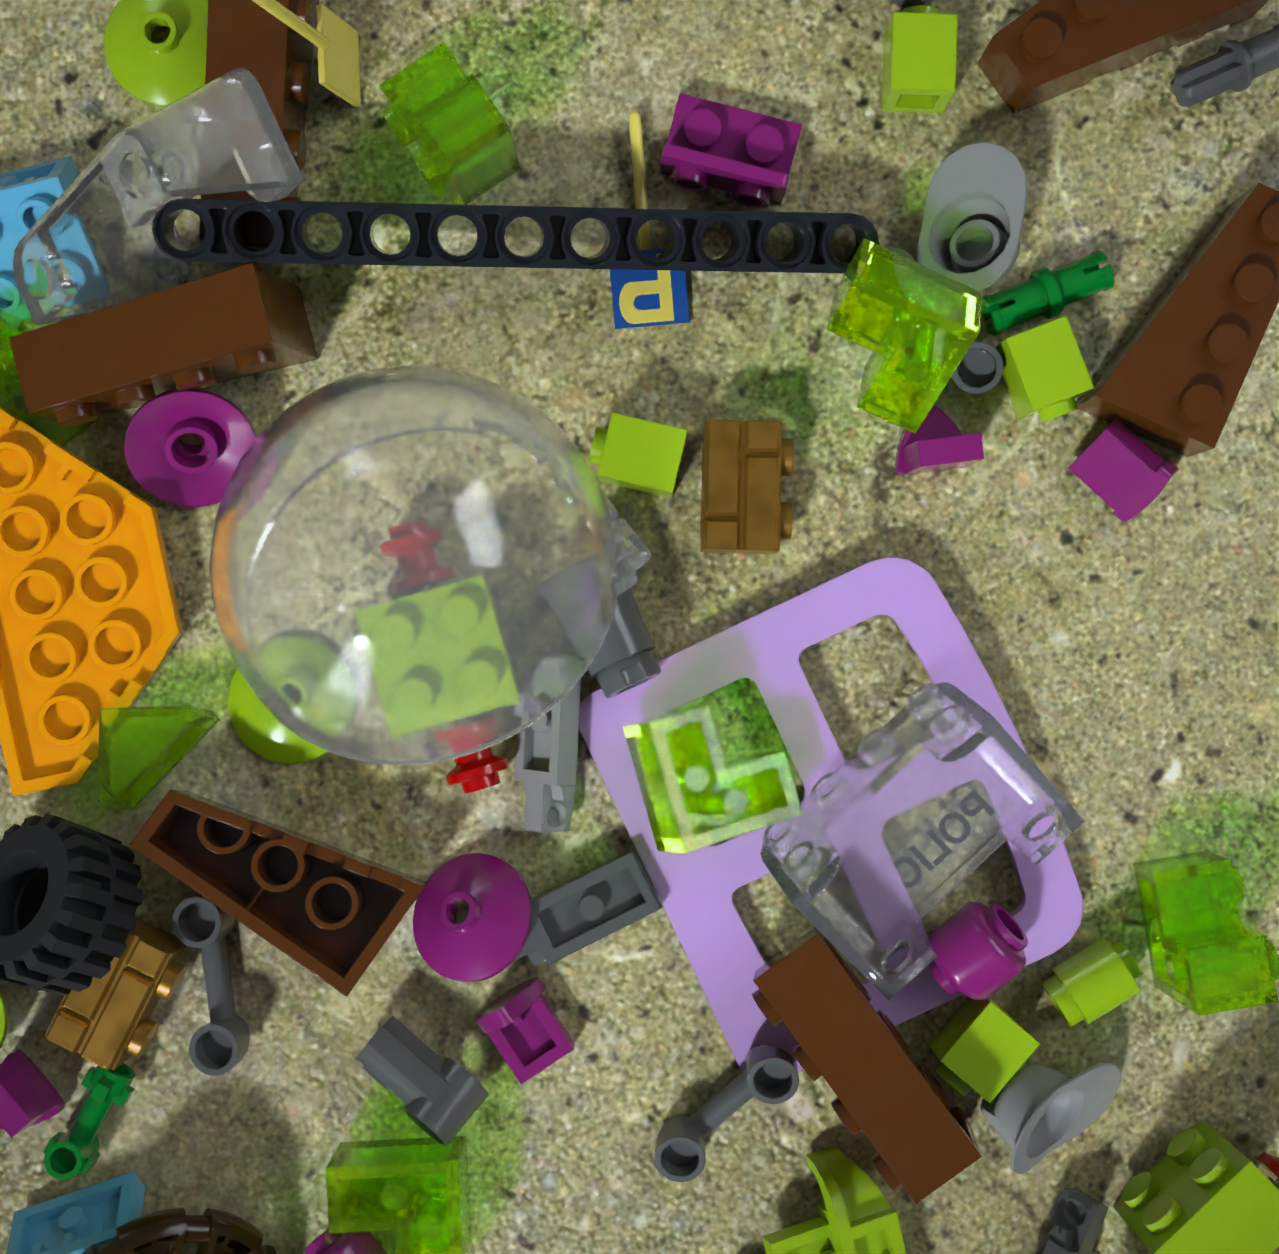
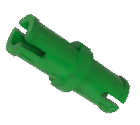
M1096 250L1086 257L1051 271L1046 267L1031 272L1029 280L990 296L985 295L979 299V308L983 321L990 318L993 320V322L988 323L986 326L991 335L996 336L1004 330L1041 315L1046 319L1053 318L1062 314L1064 306L1100 291L1112 289L1114 287V274L1111 264L1101 269L1099 268V264L1106 262L1108 258L1102 251Z

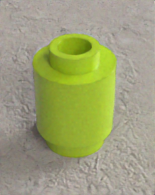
M1101 937L1051 969L1053 976L1041 984L1069 1027H1073L1082 1020L1089 1025L1139 994L1140 989L1135 980L1144 974L1134 956L1121 941L1111 946L1105 938Z

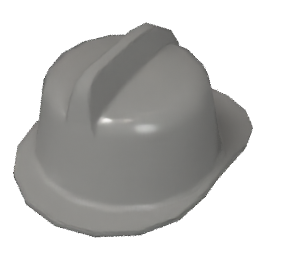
M988 142L965 145L949 155L933 175L927 192L921 233L917 245V265L923 279L938 292L952 296L980 294L983 289L1001 281L1013 269L1020 254V237L1027 202V176L1020 160L1004 146Z
M1032 1063L1017 1071L990 1103L983 1098L981 1111L984 1117L992 1124L995 1132L1013 1150L1011 1170L1017 1174L1029 1171L1049 1152L1091 1126L1115 1097L1121 1083V1070L1113 1063H1100L1074 1077H1070L1043 1064Z

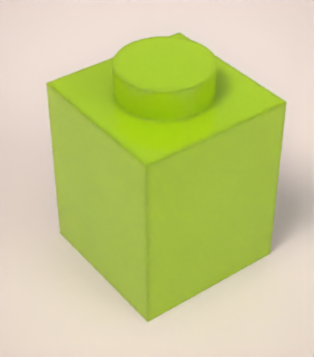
M927 5L911 6L905 8L902 12H893L883 36L881 111L944 112L956 89L958 14H940L937 8Z
M1067 315L1008 337L995 347L1003 361L1002 379L1018 420L1038 413L1041 423H1045L1079 409L1075 398L1094 388Z
M612 412L608 428L596 427L588 463L599 466L597 473L599 482L672 499L688 430Z
M968 997L928 1045L941 1061L935 1069L936 1072L949 1085L963 1096H966L971 1089H974L990 1103L1040 1043L990 998L975 1000Z

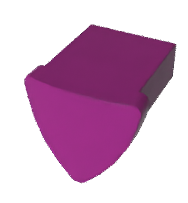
M930 401L924 402L911 416L902 432L897 447L895 472L901 476L966 468L985 459L981 433L963 435L945 412Z
M1117 418L1068 467L1115 510L1113 514L1122 522L1128 521L1145 509L1160 494L1169 480L1180 470L1168 458L1162 460Z
M539 977L524 981L508 990L485 1007L475 1019L482 1032L489 1035L520 1084H523L573 1051L575 1042L542 994L546 988Z
M21 1050L8 1054L0 1064V1129H4L12 1138L28 1127L55 1116L65 1107V1102L57 1090L33 1061Z

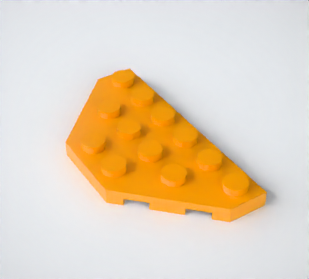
M0 406V741L12 794L16 796L75 784L85 778L182 634L183 628L156 507Z

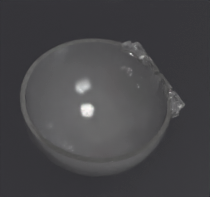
M398 365L371 369L342 377L306 394L281 412L257 436L234 470L216 513L211 542L209 572L212 601L223 641L244 680L264 707L281 724L317 747L346 758L377 764L415 765L452 760L479 752L512 737L548 713L570 692L587 671L609 630L616 607L617 596L638 583L636 570L649 561L651 551L625 519H616L618 516L617 509L602 492L593 470L572 439L549 416L533 405L524 393H516L489 379L467 372L437 366Z

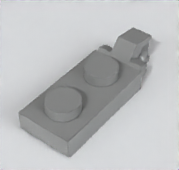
M522 654V657H520L519 685L524 700L519 702L517 707L514 780L523 781L526 795L524 830L541 833L570 831L574 806L573 798L576 791L582 657Z

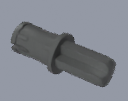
M1279 24L1241 43L1236 40H1229L1219 47L1218 53L1178 70L1175 78L1170 82L1171 92L1176 96L1178 104L1182 107H1191L1229 89L1241 92L1251 85L1254 78L1279 68Z

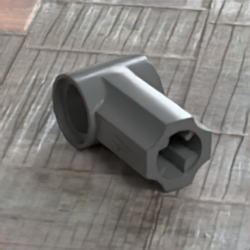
M394 1016L376 1032L355 1058V1061L362 1069L405 1105L403 1107L404 1112L423 1131L445 1147H447L489 1096L486 1089L469 1072L450 1058L445 1057L444 1060L441 1059Z

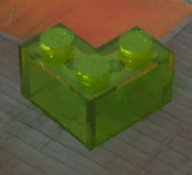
M444 42L379 85L389 106L380 114L401 146L412 140V143L406 147L417 164L418 172L436 199L447 193L454 205H467L520 170L509 126L473 73L468 77L465 75Z
M865 238L835 290L827 330L873 351L864 367L857 408L915 434L979 334L982 293Z
M709 705L677 710L623 727L657 851L688 853L803 814L785 751L753 753L725 762Z
M1205 850L1133 863L1152 976L1156 988L1198 1016L1278 1002L1275 980L1279 979V955L1274 944L1267 939V935L1241 923L1238 903H1242L1244 900V887L1237 868L1231 865L1229 858Z
M455 1136L447 1147L441 1145L432 1137L340 1142L326 1166L329 1234L395 1230L396 1254H472L467 1136Z

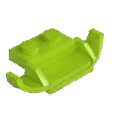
M835 1146L806 1155L808 1167L814 1173L824 1202L817 1204L820 1217L762 1236L766 1254H907L897 1211L890 1206L879 1187L870 1177Z

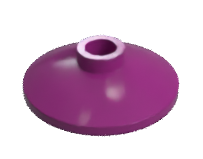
M175 389L156 395L155 398L146 401L135 412L126 430L124 451L126 462L132 475L150 494L162 501L178 506L203 507L214 505L230 498L248 482L256 465L257 441L254 429L246 415L228 399L202 389L185 391ZM186 433H195L201 435L204 440L197 445H188L180 437Z
M465 854L441 865L426 881L427 885L418 896L415 904L413 934L419 953L434 971L446 978L461 982H477L491 978L506 969L517 958L528 939L533 914L529 889L522 876L514 867L504 860L489 854ZM467 902L469 905L468 917L462 923L457 924V912L461 905Z

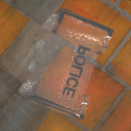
M235 68L115 134L19 241L14 250L13 257L14 277L35 325L64 321L189 282L192 262L172 259L161 251L154 240L152 232L154 216L167 202L176 199H192L196 195L238 191H247L257 201L273 202L286 197L304 180L264 92L254 75L244 68ZM174 224L173 230L175 237L177 238L179 243L184 246L183 241Z
M947 682L938 684L928 683L916 689L907 699L905 707L884 727L877 728L867 734L860 742L857 752L836 771L822 776L812 787L810 795L791 813L777 818L768 826L763 835V845L760 854L762 861L790 902L890 1000L937 957V954L914 928V925L1005 841L1008 840L1029 861L1037 866L1085 821L994 716L953 684ZM1048 816H1055L1052 825L1047 831L1039 836L1029 838V834L1036 823ZM910 947L906 959L895 969L886 971V965L894 953L902 948Z

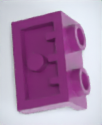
M680 93L668 140L664 144L661 155L660 174L671 176L670 182L689 191L704 192L710 186L732 192L731 197L735 201L747 206L764 208L769 205V202L781 205L802 125Z

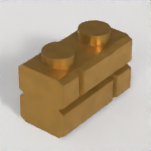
M718 419L704 421L702 430L700 552L776 554L780 551V540H791L793 524L792 502L781 501V476H792L794 441L793 438H782V422Z
M140 918L138 919L135 931H130L125 941L127 947L121 957H114L111 961V970L101 979L93 977L90 987L80 992L71 990L69 995H64L45 1033L47 1040L71 1052H78L81 1054V1057L107 1070H115L131 1055L136 1058L141 1057L158 1027V1023L151 1020L150 1017L159 999L162 998L168 1001L172 997L187 969L186 965L178 962L186 945L176 936L160 928H154L150 923Z

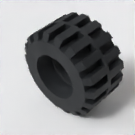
M45 814L44 817L34 815L25 818L21 826L14 824L4 832L3 838L0 841V980L57 995H69L71 990L80 992L90 987L93 977L101 979L111 970V961L114 957H121L127 947L125 941L129 932L135 931L139 919L135 917L136 908L142 904L143 890L137 888V884L142 878L139 865L133 863L135 855L129 847L122 845V841L50 814Z

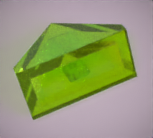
M191 706L100 708L97 800L105 809L135 810L221 719L211 710Z

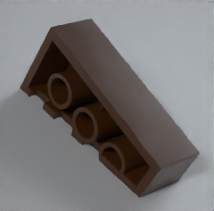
M208 0L201 199L302 201L297 196L300 171L304 169L307 153L305 123L314 44L252 0ZM276 0L316 29V5H319V0ZM257 211L245 216L240 230L245 243L248 246L269 247L274 237L273 224L269 218ZM200 218L199 240H204L205 227Z
M1042 0L996 33L980 57L977 65L1012 113L1015 114L1089 84L1094 78L1119 68L1122 71L1139 64L1147 57L1173 46L1181 47L1201 39L1206 33L1230 24V26L1248 20L1269 0Z
M1258 183L1226 208L1183 264L1178 275L1145 313L1146 316L1131 336L1108 361L1107 367L1094 382V388L1084 393L1078 400V410L1110 424L1117 418L1133 434L1186 457L1215 448L1279 302V191Z
M254 263L8 337L28 414L56 419L58 426L61 427L92 422L98 418L97 412L116 407L118 409L141 407L146 401L166 391L175 389L178 391L203 389L217 383L318 360L300 287Z
M169 790L129 844L346 997L358 983L427 885V882L186 790Z
M818 925L756 970L753 981L759 989L752 993V997L757 1006L773 1026H777L783 1021L798 1042L791 1047L797 1061L813 1081H816L821 1076L827 1081L837 1095V1098L831 1102L834 1111L853 1136L863 1131L878 1152L871 1159L884 1181L894 1192L903 1186L917 1204L982 1157L970 1122L957 1106L949 1111L952 1106L941 1090L939 1082L924 1063L914 1064L909 1057L912 1052L902 1034L881 1009L877 1012L869 1003L872 1000L869 992Z

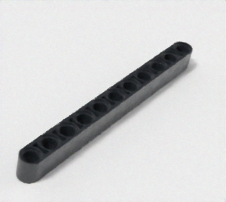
M176 199L167 202L159 208L154 216L152 226L154 240L161 251L172 259L184 262L850 274L860 272L868 267L876 257L879 247L878 232L873 223L864 216L853 213ZM185 210H190L197 214L204 223V240L195 249H189L180 244L174 234V221ZM254 211L261 212L267 216L274 228L273 241L263 251L255 250L248 246L243 240L240 231L245 216ZM324 212L332 215L341 225L342 240L339 246L331 252L318 250L308 239V224L312 217L318 213ZM383 215H398L409 226L410 240L403 251L397 253L385 252L376 244L373 229L377 220ZM450 216H464L472 221L476 227V243L471 250L464 254L450 253L440 243L438 235L440 225ZM518 217L531 218L538 224L541 230L540 245L536 251L529 255L521 256L514 254L505 243V230L509 223ZM591 218L601 224L606 238L600 252L594 256L584 257L576 253L572 247L571 233L578 222ZM658 220L668 231V246L659 256L647 258L637 247V233L647 221ZM719 221L728 227L731 232L732 242L730 249L725 255L712 259L703 250L701 240L707 226ZM779 223H784L793 233L794 245L788 256L776 260L767 250V235L772 227ZM845 224L855 234L856 245L850 257L839 261L831 251L830 241L835 230Z

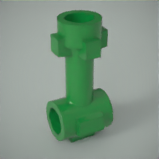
M122 1063L115 1070H107L97 1065L96 1068L91 1067L87 1071L81 1085L91 1092L71 1129L67 1133L58 1132L54 1135L43 1151L45 1154L44 1166L51 1177L63 1182L75 1177L78 1173L86 1175L95 1166L100 1156V1144L97 1133L113 1103L124 1106L135 1089L130 1086L135 1077V1072L129 1066Z

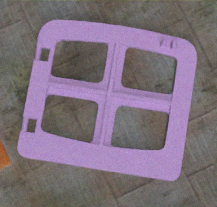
M886 557L860 565L657 661L662 672L641 685L611 698H606L602 688L588 694L580 703V732L741 1071L746 1069L748 1052L754 1047L761 1045L775 1046L787 1051L795 1059L798 1070L803 1068L791 1047L798 1043L783 1021L777 1026H773L761 1012L752 997V993L759 989L753 981L755 972L766 962L732 901V895L739 887L812 853L827 851L838 858L886 958L887 963L884 971L861 981L872 997L869 1003L876 1012L881 1009L896 1026L964 995L960 991L955 995L946 992L935 980L929 969V964L934 960L929 947V937L883 842L882 828L885 822L892 816L967 781L979 780L982 783L991 807L995 811V817L1013 861L1022 890V901L1018 908L1010 912V914L1023 929L1028 939V945L1024 948L1025 966L1053 954L1071 941L1081 924L1083 896L1063 839L1020 737L989 674L935 580L925 569L910 560ZM883 614L895 621L918 656L954 723V728L950 735L877 770L861 774L854 772L846 764L800 666L799 655L805 648L873 616ZM748 678L757 685L804 786V797L799 805L787 812L720 843L709 844L701 836L675 772L662 731V722L666 715L673 710L739 679Z

